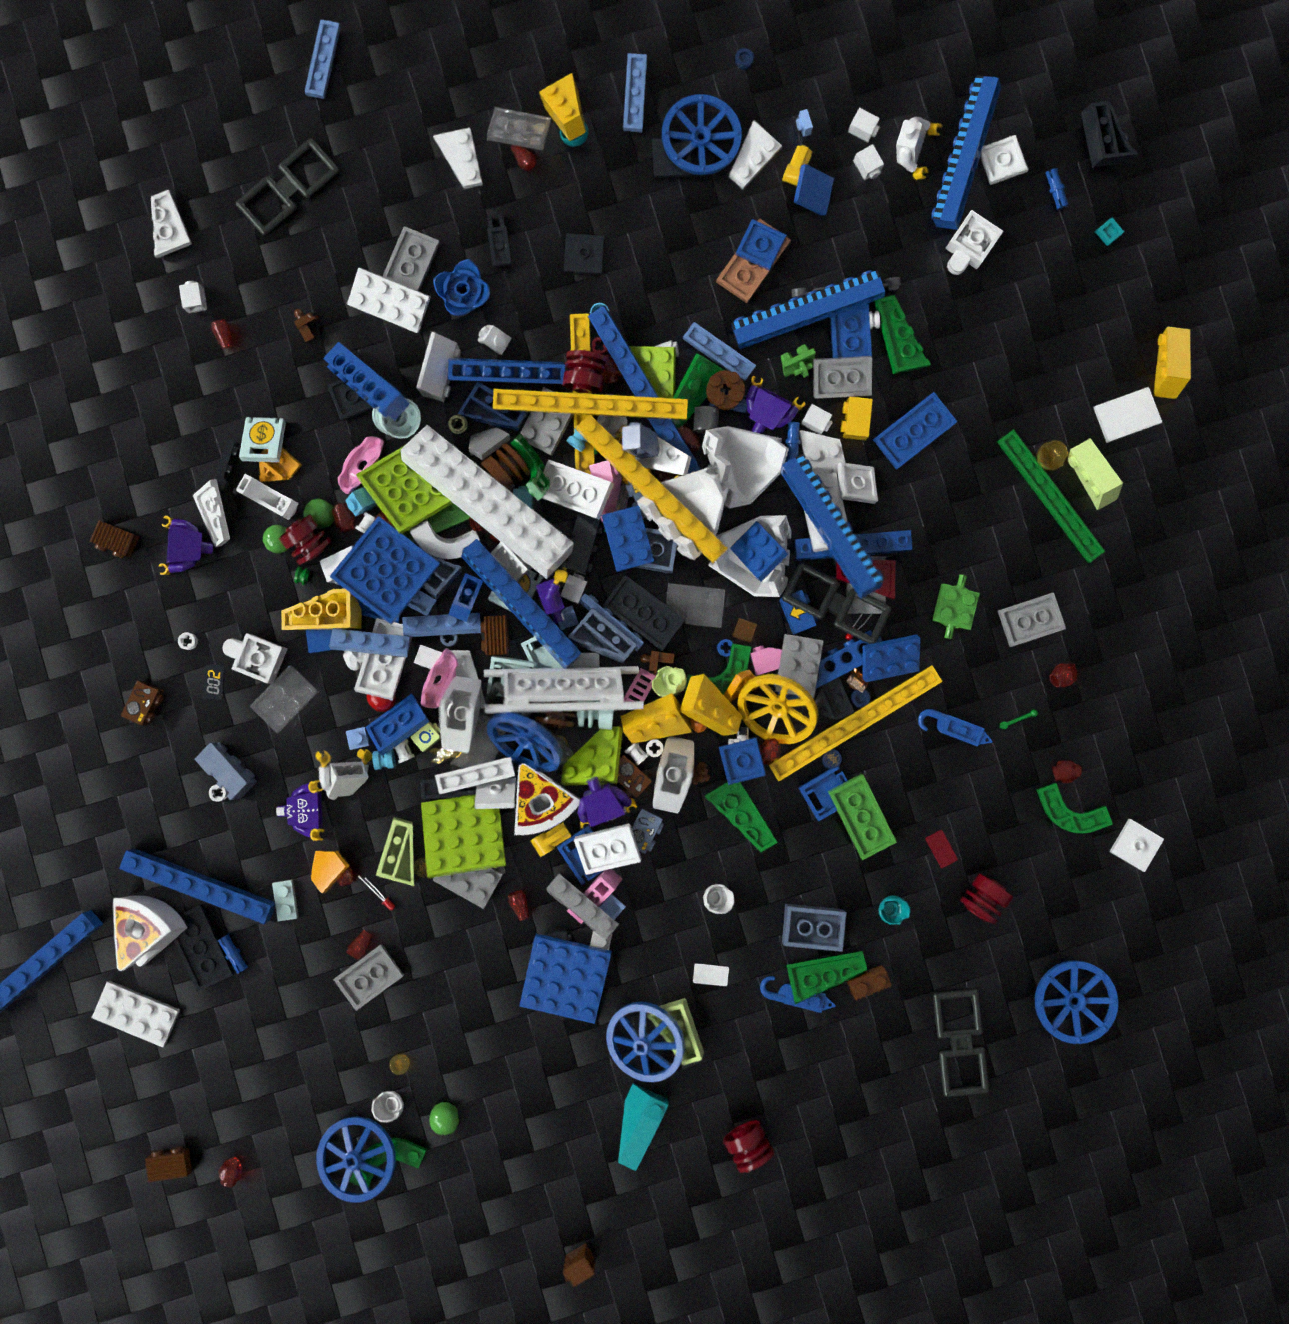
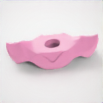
M373 436L366 437L362 444L354 448L347 456L343 464V470L338 476V484L345 494H350L361 484L356 474L362 471L359 470V464L362 461L367 462L364 469L378 462L385 444L383 439Z
M448 648L443 651L440 658L432 666L424 683L421 695V706L440 707L446 689L456 676L458 661ZM441 675V680L438 683H434L435 677Z

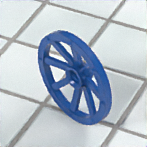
M698 94L681 99L671 107L663 122L662 143L666 154L676 166L692 174L708 175L724 169L735 158L741 143V126L735 112L724 101L710 95ZM698 104L697 127L681 111L683 108ZM704 104L711 105L720 110L719 114L707 127L704 126ZM675 115L692 134L669 131L670 123ZM726 115L731 122L733 131L711 134V131ZM669 138L692 142L677 154ZM734 138L732 149L728 155L710 142ZM695 147H698L699 165L683 160ZM704 147H707L722 160L705 166Z
M508 712L497 713L488 722L487 733L490 740L507 758L511 757L513 762L519 765L527 764L538 772H551L558 768L563 758L562 750L554 737L539 724L521 715ZM501 722H509L512 726L503 724ZM496 728L511 732L513 734L499 736ZM516 741L519 746L516 751H513L504 742ZM543 746L549 748L553 756ZM524 748L530 749L533 761L520 755ZM537 749L549 762L541 763Z
M1066 961L1052 967L1041 978L1035 993V1009L1041 1024L1054 1037L1067 1043L1083 1044L1100 1038L1112 1026L1118 1011V996L1113 982L1100 968L1084 961ZM1071 969L1070 991L1054 978L1059 973ZM1078 969H1085L1095 973L1096 975L1077 992ZM1100 980L1105 984L1109 997H1084ZM1048 984H1053L1064 995V998L1043 1000ZM1073 998H1076V1003H1072ZM1086 1004H1109L1108 1013L1104 1021L1102 1022L1085 1007ZM1065 1005L1051 1024L1046 1017L1044 1007ZM1071 1010L1075 1035H1067L1057 1030ZM1079 1011H1082L1099 1027L1090 1033L1082 1035Z
M647 1002L630 1003L619 1009L608 1024L606 1040L610 1055L618 1067L629 1076L645 1082H657L670 1077L682 1063L685 1054V1040L682 1030L676 1020L663 1008ZM640 1011L639 1035L626 1018V1014ZM647 1012L663 1020L650 1034L646 1033ZM619 1020L632 1039L615 1035ZM668 1025L674 1035L675 1042H654V1038ZM616 1043L633 1047L634 1050L623 1058ZM652 1049H676L673 1063L670 1064ZM637 1054L641 1057L643 1071L636 1069L628 1063ZM648 1056L663 1066L665 1070L651 1073Z
M359 1116L348 1117L333 1124L323 1135L317 1150V1169L323 1184L333 1195L344 1201L364 1202L374 1198L388 1186L395 1171L396 1153L392 1139L380 1124L369 1118ZM349 1125L366 1127L355 1149H353ZM341 1128L347 1153L330 1142L332 1136ZM371 1131H373L381 1139L383 1146L363 1153L362 1149ZM327 1148L341 1157L343 1161L327 1167ZM386 1151V1171L365 1163V1159ZM345 1167L346 1171L341 1187H339L332 1180L329 1173ZM360 1168L383 1177L373 1190L370 1191ZM352 1172H354L363 1191L361 1194L346 1191Z

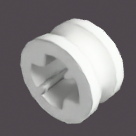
M870 311V329L874 326L879 328V311H875V313Z
M186 632L179 636L178 644L182 649L192 650L197 646L198 639L194 634ZM188 636H190L189 639L192 640V643L185 646L187 643H184V639H188Z
M217 784L210 788L209 796L216 802L225 800L229 794L222 787L221 793L223 792V795L216 797L215 789L218 790L220 788Z

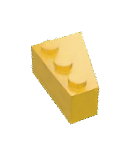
M572 73L539 91L545 109L569 141L586 132L579 93Z
M1167 327L1158 338L1159 352L1153 396L1176 399L1191 379L1190 329Z
M705 674L690 677L679 712L723 736L737 734L743 716Z
M673 693L644 705L643 709H635L621 716L623 732L632 744L691 733L692 729L689 717L679 712L681 705Z

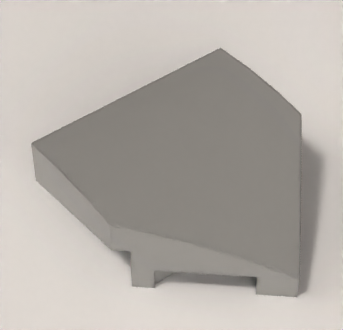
M498 428L476 433L470 436V455H475L484 460L504 443H507L510 440V435Z

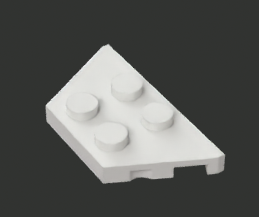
M803 430L799 431L804 458L810 461L814 474L820 476L836 473L838 479L837 465L840 462L845 463L840 440Z

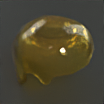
M1052 440L1041 445L1036 456L1038 464L1043 469L1050 471L1062 467L1064 460L1068 457L1066 445L1058 440Z

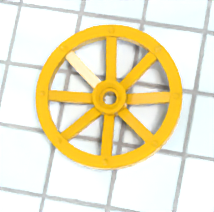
M774 674L757 676L744 685L738 697V711L743 716V722L756 735L770 742L778 744L800 742L813 732L818 720V709L811 694L802 685L784 676ZM767 684L783 686L780 695L777 696ZM759 686L770 698L748 693L753 688ZM788 689L795 692L801 699L788 700L786 698ZM746 700L769 706L749 713ZM806 705L810 719L792 707ZM770 713L773 716L767 730L754 721V719ZM788 714L807 725V727L796 733ZM778 718H783L789 735L773 733Z

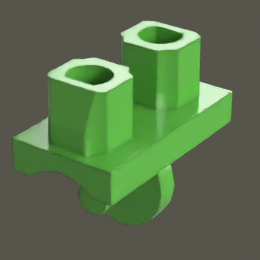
M804 344L798 347V356L792 357L788 352L781 355L785 377L792 374L795 376L802 374L804 378L808 377L807 370L813 368V359H815L816 355L814 349H809Z

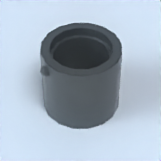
M700 406L694 409L693 432L705 434L706 430L718 428V408Z

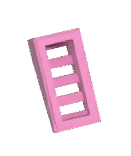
M640 668L639 674L636 675L623 698L624 702L633 701L629 698L630 695L644 702L652 688V681L656 676ZM643 675L649 678L651 682L644 681L640 676ZM640 682L644 684L645 686H647V689L645 690L639 687L638 685H636V683ZM635 688L644 693L643 696L633 692V689Z

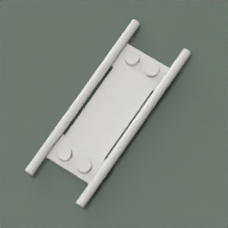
M639 667L484 670V677H504L505 705H485V713L643 709V701L624 702L621 674H639ZM600 701L587 703L529 704V702Z

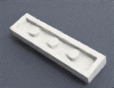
M508 757L435 775L439 794L516 775L512 758Z

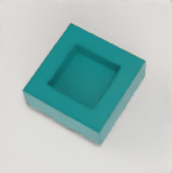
M1111 218L1097 229L1096 233L1108 246L1122 235L1124 231Z

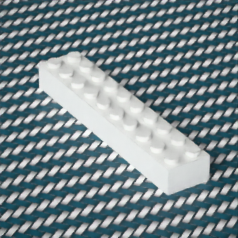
M426 425L401 449L402 461L546 579L571 555L573 551L572 541L430 426Z

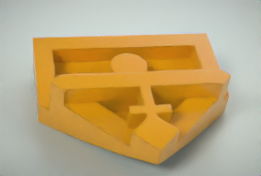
M282 448L280 462H259L260 482L289 480L295 475L302 464ZM264 449L261 454H268L269 449Z
M750 670L738 673L724 693V696L729 702L734 701L739 697L744 685L756 676Z
M315 851L311 880L321 893H326L350 865L339 854V851Z

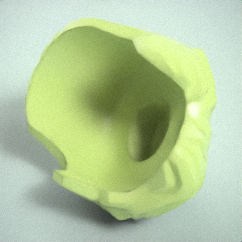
M666 666L657 671L658 673L651 685L658 696L664 697L670 693H673L675 696L686 688V674L683 669Z

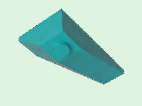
M635 1083L632 1084L625 1099L618 1163L636 1171L668 1107V1099Z

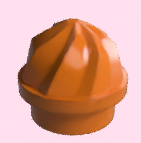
M690 719L691 728L695 732L700 733L707 728L694 719Z

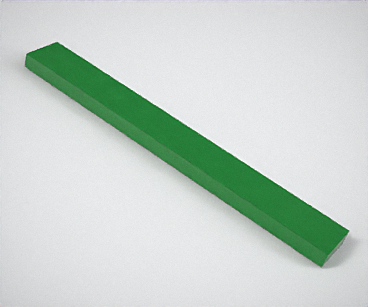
M1012 430L997 441L1085 560L1090 563L1105 552L1103 547L1015 430Z

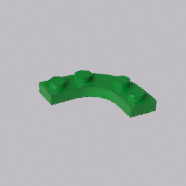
M519 434L511 442L512 448L521 455L530 470L531 479L526 484L528 492L531 496L540 500L549 490L550 480L543 473L545 466L538 454L524 436Z
M732 643L726 669L718 676L708 677L723 695L735 676L747 670L751 646ZM687 674V683H686L687 686H688L690 677L696 676V675Z
M1057 783L1036 789L1049 819L1066 831L1090 833L1113 825L1106 806L1078 814L1072 812L1063 802Z
M391 1138L395 1148L396 1161H401L418 1169L427 1148L405 1139ZM382 1141L371 1145L364 1153L383 1146ZM386 1151L365 1159V1163L378 1168L380 1164L387 1161ZM360 1168L369 1187L374 1174ZM353 1172V1175L350 1179V1183H353L360 1187L357 1178Z

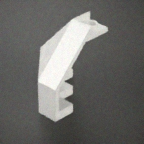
M729 426L706 430L702 448L704 454H707L710 465H708V468L710 467L713 475L719 478L721 484L729 487L724 505L728 508L751 504L781 474V466L785 463L788 448L781 443V438Z
M710 467L661 482L676 499L716 536L729 487L721 484L719 478L713 475ZM644 496L637 501L644 516L649 521L654 520L658 524V531L668 541L672 539L679 546L677 550L682 555L695 560L702 553L693 544L692 540L687 539L676 528L672 520L667 519L657 509L654 501Z
M759 516L717 535L716 537L728 549L716 562H710L708 566L753 596L780 597L788 582V577H785V566H789L790 550H787V540L791 539L792 531L787 516ZM756 521L788 553V556L762 582L752 574L730 549Z

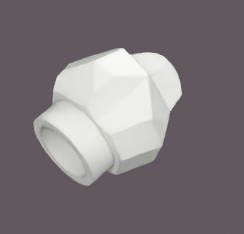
M344 651L343 657L347 666L351 670L356 671L362 666L366 653Z

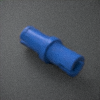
M1052 169L1051 172L1047 171L1045 174L1051 188L1049 191L1050 194H1053L1057 210L1062 209L1063 206L1067 207L1069 203L1064 192L1065 186L1061 183L1058 169Z
M799 422L788 423V436L785 441L788 448L786 461L798 456L799 445L801 444V440H799Z
M229 934L220 938L218 942L226 954L225 958L229 959L236 973L238 974L240 971L242 972L248 968L239 953L241 952L240 949L236 948Z

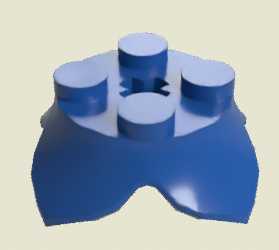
M470 259L459 262L453 272H442L433 279L435 291L445 301L446 310L454 316L468 314L470 311L482 306L490 297L489 285L482 281L478 266ZM466 287L467 292L461 294L459 290H463Z

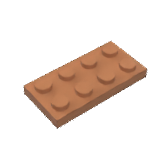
M761 219L758 220V222H760V223H762V224H764V225H766V226H769V227L773 228L772 226H770L769 224H767V223L764 222L763 220H761ZM788 237L785 238L772 267L789 245L791 239ZM734 254L716 282L748 303L770 271Z

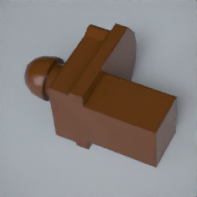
M296 309L294 315L297 317V320L294 323L305 342L309 343L315 337L308 325L317 321L319 316H313L312 313L304 316V312L301 309Z
M652 651L651 655L642 654L640 660L644 663L649 662V671H654L653 675L656 676L658 662L673 664L674 654Z

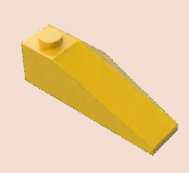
M332 589L321 596L313 597L309 601L282 610V630L362 629L360 605L356 597L345 589Z

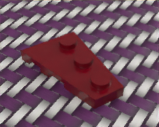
M873 560V566L883 575V584L874 593L895 599V560ZM836 563V579L851 584L839 564Z

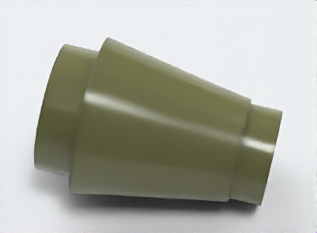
M462 415L452 416L448 422L449 429L455 434L465 432L467 429L466 418ZM461 423L463 425L461 428H457L458 424Z

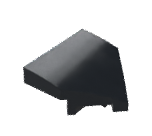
M840 677L821 686L815 700L819 714L833 720H839L855 713Z

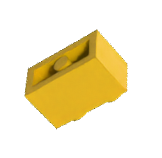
M849 397L847 402H844L843 413L846 415L845 421L841 423V432H844L843 438L866 440L869 437L872 399Z

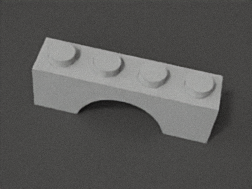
M560 874L547 887V892L575 913L603 940L606 941L619 924Z

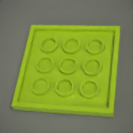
M403 447L356 474L358 480L399 534H403L453 503L402 461L401 449Z
M476 794L421 803L428 878L506 866L500 808L475 809Z

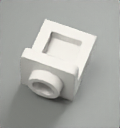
M487 325L481 329L478 342L487 345L498 354H503L511 337L494 325Z

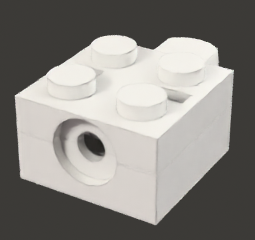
M971 210L945 248L953 253L947 265L948 270L954 275H959L963 273L968 264L978 269L1003 230Z
M246 633L243 642L232 638L226 640L223 644L225 655L235 659L232 670L267 684L274 683L287 652L285 647Z

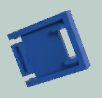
M839 766L825 771L798 787L817 821L837 811L828 791L848 781L842 771L834 774L835 771L840 769ZM812 792L815 793L822 805L818 810L815 809L808 797V794Z
M589 825L557 846V849L581 885L585 883L582 875H585L589 881L603 872L599 871L586 875L577 847L571 850L567 845L576 836L592 833L593 830Z

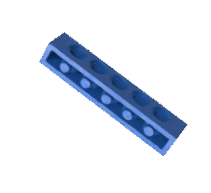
M340 342L323 358L328 363L327 368L332 373L336 374L338 372L336 376L354 392L358 389L356 393L364 400L368 398L367 402L374 409L379 407L377 411L383 417L387 418L389 416L395 421L410 405L401 393Z
M448 358V380L563 384L565 364L563 362Z
M911 530L854 535L855 538L858 537L863 545L862 549L869 555L903 553L912 550ZM810 538L795 539L793 542L795 561L834 558L830 550L813 552Z
M869 630L865 634L871 636L872 631ZM880 636L877 640V643L883 642ZM852 639L844 643L845 648L838 651L836 647L827 652V657L820 658L816 688L863 665V654L859 651V645H868V643L862 640L855 642ZM844 652L849 653L851 656L849 663H845L842 660ZM827 661H831L834 664V669L831 672H828L824 667ZM787 694L786 698L794 700L799 698V696Z

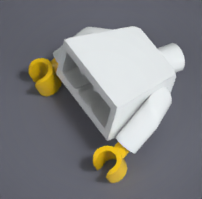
M921 117L904 120L896 144L897 163H900L911 173L913 172L916 180L926 179L923 173H928L926 167L917 168L916 164L926 131L928 135L939 136L940 134L936 132V128H942L941 124H930L929 121Z
M359 749L357 752V756L362 762L330 763L329 766L327 764L330 762L331 756L326 751H324L325 755L323 758L319 752L316 753V759L321 763L319 767L321 787L326 791L328 798L332 800L337 799L338 796L354 794L369 778V765H367V762L373 756L367 749L365 751Z

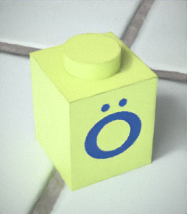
M429 722L410 738L422 752H426L441 739L440 727L436 723L432 724Z

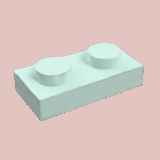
M293 879L272 883L277 920L284 921L299 918Z

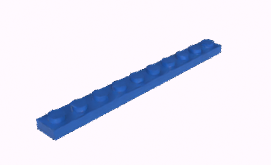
M602 306L590 314L588 318L634 396L659 398L606 306ZM648 418L659 438L691 457L687 474L701 470L672 419Z

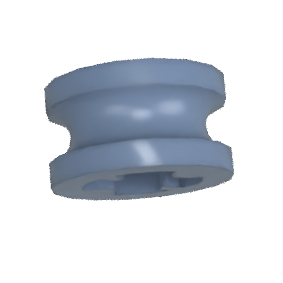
M458 634L452 635L454 640L449 641V643L445 642L447 640L444 639L445 635H440V640L445 646L451 647L458 642Z

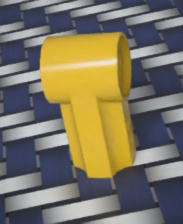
M797 145L782 181L797 186L801 165L808 164L811 158L812 151L808 147Z
M564 822L530 841L539 856L542 857L555 849V846L570 838L571 834Z

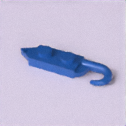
M926 709L918 717L919 726L925 731L928 728L923 724V720L926 716H931L938 719L937 729L942 734L977 747L980 744L993 742L985 733L984 728L934 709Z
M774 976L765 977L760 984V990L764 997L783 1002L784 1004L820 1013L823 1010L835 1007V1004L826 996L825 992L795 1004L789 983L782 985L778 993L768 991L766 984L770 980H775Z

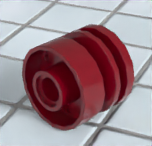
M587 350L568 351L566 353L568 361L565 362V367L571 370L564 372L563 387L579 393L602 392L604 377L596 373L605 372V366L603 365L606 364V357Z
M311 514L302 520L298 519L285 529L286 532L278 538L286 549L295 545L296 549L291 556L295 557L300 553L302 554L296 560L299 565L317 557L331 542L329 537L320 541V538L325 534L324 530L316 534L313 532L317 528L318 523Z
M978 874L972 883L978 890L975 894L967 890L966 893L972 897V900L969 901L962 897L960 901L974 915L983 921L995 925L997 920L990 916L993 912L1000 917L1002 914L996 909V906L1000 905L1007 908L1013 897L1005 891L1006 888L992 878L987 879L983 875Z
M758 1120L749 1121L736 1127L723 1139L729 1153L735 1154L733 1161L737 1163L736 1166L739 1172H748L760 1167L769 1161L775 1153L773 1147L769 1146V1140L766 1138L762 1139L765 1132Z

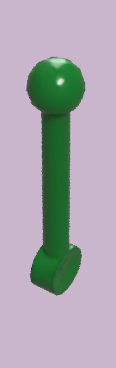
M1033 709L1026 715L1008 722L1003 721L1000 723V727L1006 729L1009 725L1031 716L1036 717L1038 711Z

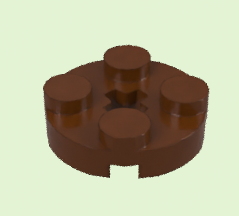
M726 370L719 371L711 376L706 387V395L709 402L721 410L735 408L742 401L745 394V385L739 374ZM723 386L730 388L728 395L720 391V389H723Z

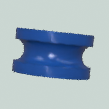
M725 639L719 642L717 650L721 656L727 657L730 656L731 651L728 650L729 653H724V650H721L720 647L721 645L724 646L723 643L725 642L728 643V646H732L733 642Z

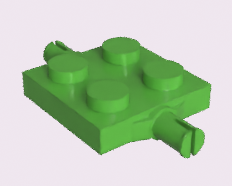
M959 575L956 586L941 584L932 621L942 623L947 627L944 638L952 639L954 629L956 628L971 630L980 593L965 588L967 576Z

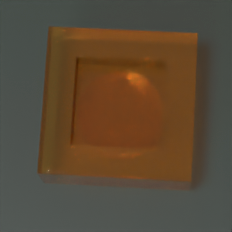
M739 618L732 636L751 643L757 624Z
M853 669L846 680L853 689L861 693L868 685V682L863 680V674L856 669Z

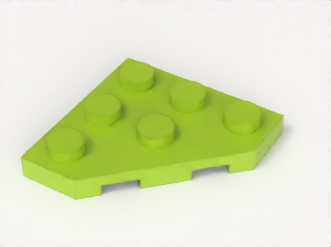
M629 346L659 398H673L675 395L676 347Z
M620 726L612 727V730L600 729L563 765L561 784L564 786L588 785L587 780L592 777H598L600 784L617 783L623 729Z

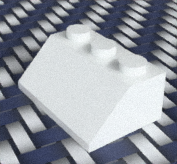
M434 332L430 336L416 388L423 397L444 402L445 397L449 396L451 386H449L450 380H448V358H460L461 350L456 342Z

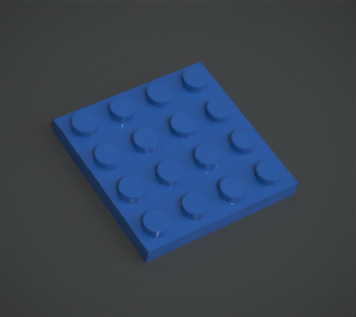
M378 516L329 577L392 625L440 566V563L403 534H399L395 528Z
M535 934L520 1007L595 1024L612 951Z

